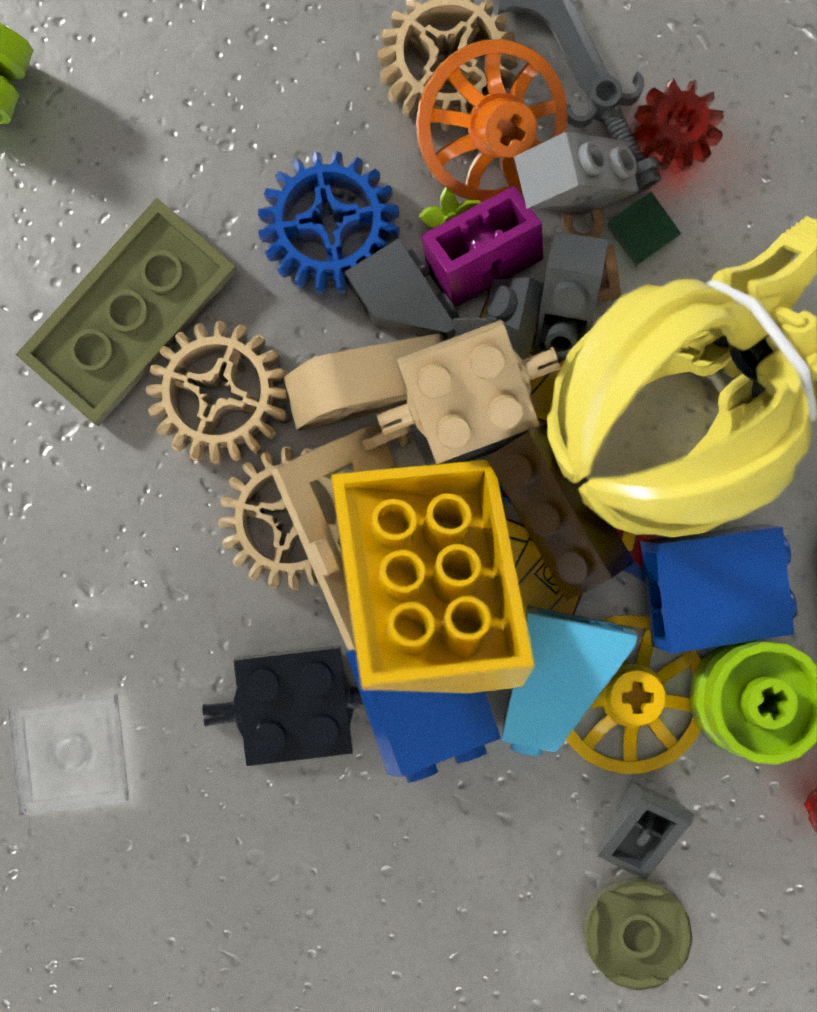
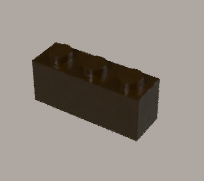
M547 424L525 433L486 457L567 602L612 579L634 563L617 530L583 502L579 488L584 483L587 484L588 479L584 477L581 481L573 483L562 474L548 440Z

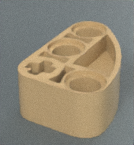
M433 334L334 352L302 363L283 378L296 430H308L336 424L406 404L407 386L397 359L444 342L443 334Z

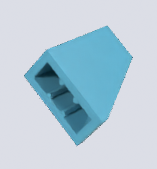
M527 605L525 619L535 666L523 687L510 688L502 725V741L511 743L510 748L525 755L540 756L543 750L556 753L635 648L637 634L633 627Z

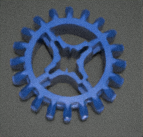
M315 151L312 154L313 166L305 169L303 162L295 158L292 162L295 172L294 177L291 178L285 172L278 171L275 177L282 191L274 188H267L264 191L265 200L272 207L260 208L258 216L260 221L270 225L260 229L258 234L262 242L273 243L265 250L267 259L270 262L283 259L277 268L282 278L290 276L298 269L295 277L297 288L304 289L312 277L315 278L317 294H325L327 281H335L338 294H345V272L389 245L390 243L385 240L399 238V226L390 223V221L399 217V207L395 204L386 203L393 196V190L390 185L376 187L380 180V172L377 169L369 170L361 176L363 160L359 157H355L347 168L343 167L341 152H334L331 164H324L321 153ZM331 187L346 189L356 194L364 201L367 207L358 208L357 203L343 204L338 202L333 197ZM315 190L313 206L306 212L296 214V220L288 221L296 203L306 194ZM324 203H328L330 215H333L336 222L337 230L333 231L334 245L330 244L328 232H325L322 217L325 216ZM372 225L371 232L365 243L355 253L344 258L343 245L345 240L350 235L362 232V227ZM301 238L302 243L315 242L320 244L326 250L328 261H318L303 255L289 240Z

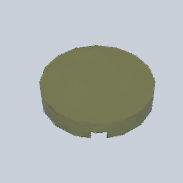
M642 878L618 880L601 890L588 907L583 926L586 950L597 969L615 985L633 990L657 988L669 981L668 978L674 975L677 969L681 970L688 960L693 940L690 917L678 898L660 883Z

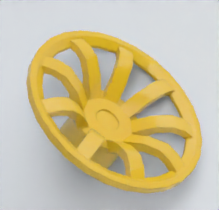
M620 615L602 619L601 621L645 629L638 647L635 663L628 664L627 660H625L589 707L603 708L606 714L590 729L582 740L574 729L565 740L586 761L604 770L620 774H641L658 770L674 762L684 754L701 732L692 716L688 728L681 738L677 740L659 717L664 708L692 712L688 697L665 694L663 685L689 667H691L694 675L701 659L696 650L681 652L682 656L654 672L650 669L653 647L649 617ZM617 724L624 726L623 761L606 757L593 750L602 737ZM648 725L667 750L652 758L637 761L639 728Z

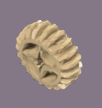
M406 0L407 14L394 10L391 14V25L393 28H384L382 30L381 42L386 47L381 48L377 52L378 63L384 66L380 71V81L383 85L391 86L388 91V98L391 103L405 100L402 114L406 118L413 116L418 111L425 85L439 65V55L444 54L446 58L447 54H453L462 47L472 44L475 37L480 41L503 39L516 42L517 38L514 32L504 31L508 23L505 13L491 17L494 6L491 0H485L479 6L474 4L475 0H425L423 4L418 0ZM440 26H455L453 29L448 31H439L435 29V27ZM411 45L419 50V57L427 63L423 68V78L419 82L410 73L405 62V56ZM501 53V80L504 88L510 89L516 77L510 70L517 68L519 58ZM473 58L459 66L458 68L464 77L484 96L489 94L485 73L477 67L478 61ZM447 79L441 89L453 85ZM438 92L433 108L470 114L474 108L459 92ZM441 123L442 130L445 132L450 130V124Z
M223 321L216 322L214 336L209 337L205 326L199 323L194 326L197 340L190 342L183 332L175 335L176 341L182 347L176 354L166 346L161 348L160 354L169 361L166 368L160 365H152L150 367V373L162 379V384L147 386L146 394L150 397L162 398V401L149 407L148 412L153 418L168 416L159 424L157 432L165 437L178 431L171 443V447L174 450L180 452L192 441L189 456L192 460L199 462L203 458L206 449L209 448L211 463L221 465L224 449L228 448L230 457L234 462L238 463L243 461L241 444L246 442L249 449L255 454L262 451L261 445L254 438L260 431L271 440L276 438L277 432L266 423L269 418L283 422L287 418L285 411L273 405L274 402L289 401L286 389L274 388V385L283 382V378L288 373L284 368L269 370L280 359L275 349L259 356L266 343L262 335L257 334L245 344L248 330L243 325L239 324L234 329L231 338H228L227 325ZM224 353L223 358H218L215 366L209 372L195 374L188 371L186 373L201 358L212 354ZM241 357L249 361L258 372L261 384L260 399L252 397L247 392L238 388L237 380L240 371L237 366ZM227 380L228 382L224 386L238 400L230 397L228 399L219 398L216 404L211 407L210 404L214 400L199 386L210 389V387L218 389L222 381L225 382ZM179 388L187 390L199 399L200 405L197 417L200 418L196 431L186 423L181 414L178 402ZM237 411L253 414L243 426L235 431L221 435H212L215 427L219 428L222 420L229 413Z
M290 447L282 448L281 464L294 459ZM305 448L301 455L312 450ZM264 451L261 453V460L265 466L264 470L259 472L252 463L246 461L242 467L251 477L250 481L244 484L235 477H231L228 481L232 488L241 492L238 500L230 497H221L220 504L226 508L235 509L234 517L219 518L218 526L222 528H235L236 530L235 535L226 537L222 541L223 547L229 549L239 545L242 546L244 550L238 553L232 562L236 567H241L252 559L255 564L250 569L248 577L253 581H257L266 569L270 570L268 578L269 588L277 589L281 583L282 574H288L290 590H299L301 573H306L308 581L312 586H318L320 584L309 559L297 563H288L290 552L293 551L299 539L295 526L291 528L290 533L286 534L281 530L285 524L278 523L277 518L265 514L266 511L278 514L280 511L288 512L283 498L275 503L253 501L264 486L274 481L270 469L281 465L275 464L274 458L269 451ZM341 470V471L337 472L336 474H341V473H346V472H345L344 470ZM325 475L314 481L327 491L332 501L335 518L334 521L326 520L342 557L331 478L329 479ZM249 516L267 521L272 526L275 533L273 543L275 548L272 559L266 556L255 544L250 533Z

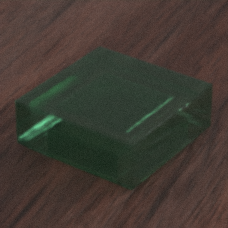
M652 191L610 219L606 225L636 267L675 241L682 234Z

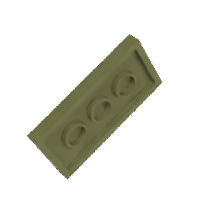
M156 198L16 355L92 423L100 426L150 370V367L162 356L160 354L161 348L163 346L169 348L176 341L175 335L185 331L238 270L233 263Z

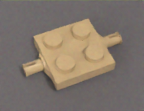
M502 320L401 357L397 361L407 386V403L388 411L377 413L383 434L386 436L391 432L416 424L417 429L427 438L436 464L538 427L540 425L530 399V380L556 370H561L560 364L557 361L558 358L552 347L547 351L522 360L520 355L512 348Z

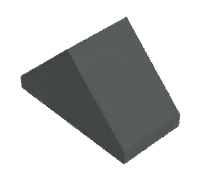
M631 780L601 844L598 857L647 879L691 825L694 814L679 802Z

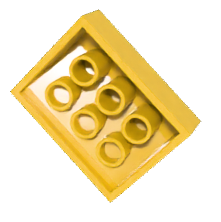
M488 460L332 474L331 482L361 689L476 693L523 687L535 665L498 478Z

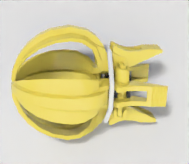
M806 216L804 220H800V223H796L795 227L792 226L790 230H786V233H782L757 258L741 266L719 270L707 284L696 279L674 280L663 287L644 285L620 297L568 352L555 380L554 395L547 414L548 440L560 470L573 483L581 481L582 478L590 474L595 457L610 429L644 385L664 376L692 372L699 376H707L720 393L718 397V415L708 433L685 458L632 475L592 478L587 484L584 483L579 488L583 502L614 528L635 535L655 534L671 538L705 533L731 519L740 518L774 501L792 482L795 465L807 454L812 439L811 422L817 419V319L807 311H802L799 314L792 311L793 305L817 274L816 219ZM795 254H798V256L790 263ZM723 369L726 375L732 378L737 376V378L727 385L717 371Z

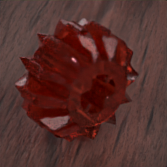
M674 78L667 81L664 92L655 87L652 88L645 97L647 104L639 105L635 112L634 118L641 125L635 128L633 136L636 138V141L648 142L642 151L645 159L654 156L656 153L662 156L660 160L661 171L667 170L673 159L676 160L682 172L690 169L693 159L701 163L706 162L712 154L710 146H717L722 139V131L715 126L719 125L723 120L724 111L708 109L715 99L714 91L705 93L702 97L695 94L697 90L696 79L690 81L684 91H681ZM671 119H676L677 124L670 125L669 122ZM680 127H687V130L681 132Z

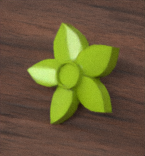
M445 186L440 196V207H428L418 215L427 226L436 228L475 207L481 201L467 200L458 205L455 193Z

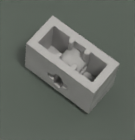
M564 132L514 156L527 209L588 214L592 210L600 209L639 192L635 177L636 161L633 153L628 148L627 141Z

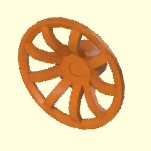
M503 39L481 40L466 45L451 54L436 68L425 85L418 106L416 120L417 141L422 158L431 174L444 187H448L456 195L469 200L484 202L512 186H515L518 192L523 194L520 179L515 169L514 156L543 143L535 138L537 133L536 119L555 114L552 138L567 131V103L560 79L549 62L540 54L517 42ZM501 53L516 56L527 62L516 76L509 93H506L501 80ZM485 55V76L489 94L486 96L480 93L458 68L469 60ZM540 73L547 83L553 99L526 106L524 105V94L533 78ZM447 79L474 107L471 114L433 108L438 92ZM430 123H444L468 128L469 134L445 145L435 153L431 139ZM477 149L479 152L469 167L465 184L453 178L443 167L454 157ZM495 158H499L500 169L507 187L494 190L479 189L482 174L488 164Z

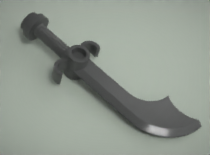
M498 0V14L513 11L532 14L541 19L553 33L587 101L586 110L588 114L585 116L576 115L572 111L571 105H567V123L575 128H584L591 124L593 119L604 121L612 139L627 141L628 148L633 153L637 166L635 173L639 190L637 193L643 192L661 181L662 178L658 171L662 166L657 156L645 159L619 106H631L639 100L644 89V78L641 73L637 71L632 81L636 91L631 94L622 92L620 82L609 75L572 0Z

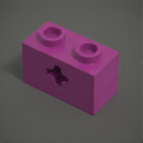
M515 186L502 191L421 235L425 261L431 272L430 276L441 292L443 291L448 296L454 307L490 289L493 279L510 278L543 260L542 222L532 209L526 208L525 200Z

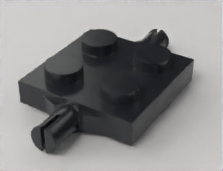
M341 645L236 657L233 660L237 685L234 701L203 704L202 713L205 716L203 719L205 727L236 722L243 737L246 766L353 754L350 723L354 708L364 707L358 687H351V683L344 672Z

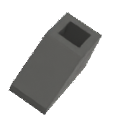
M555 231L546 268L533 355L553 347L558 360L565 361L568 352L592 328L608 240Z
M398 238L345 272L348 286L375 327L419 337L443 334L445 341L455 337L456 330L453 325V319L459 318V315L448 296L443 291L436 295L428 284L425 277L429 276L431 272L415 247L407 251Z

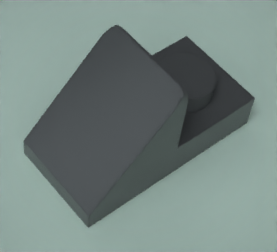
M531 277L493 279L490 295L487 300L485 318H454L453 325L457 335L459 336L502 320L512 348L520 355L522 360L530 357L544 283Z

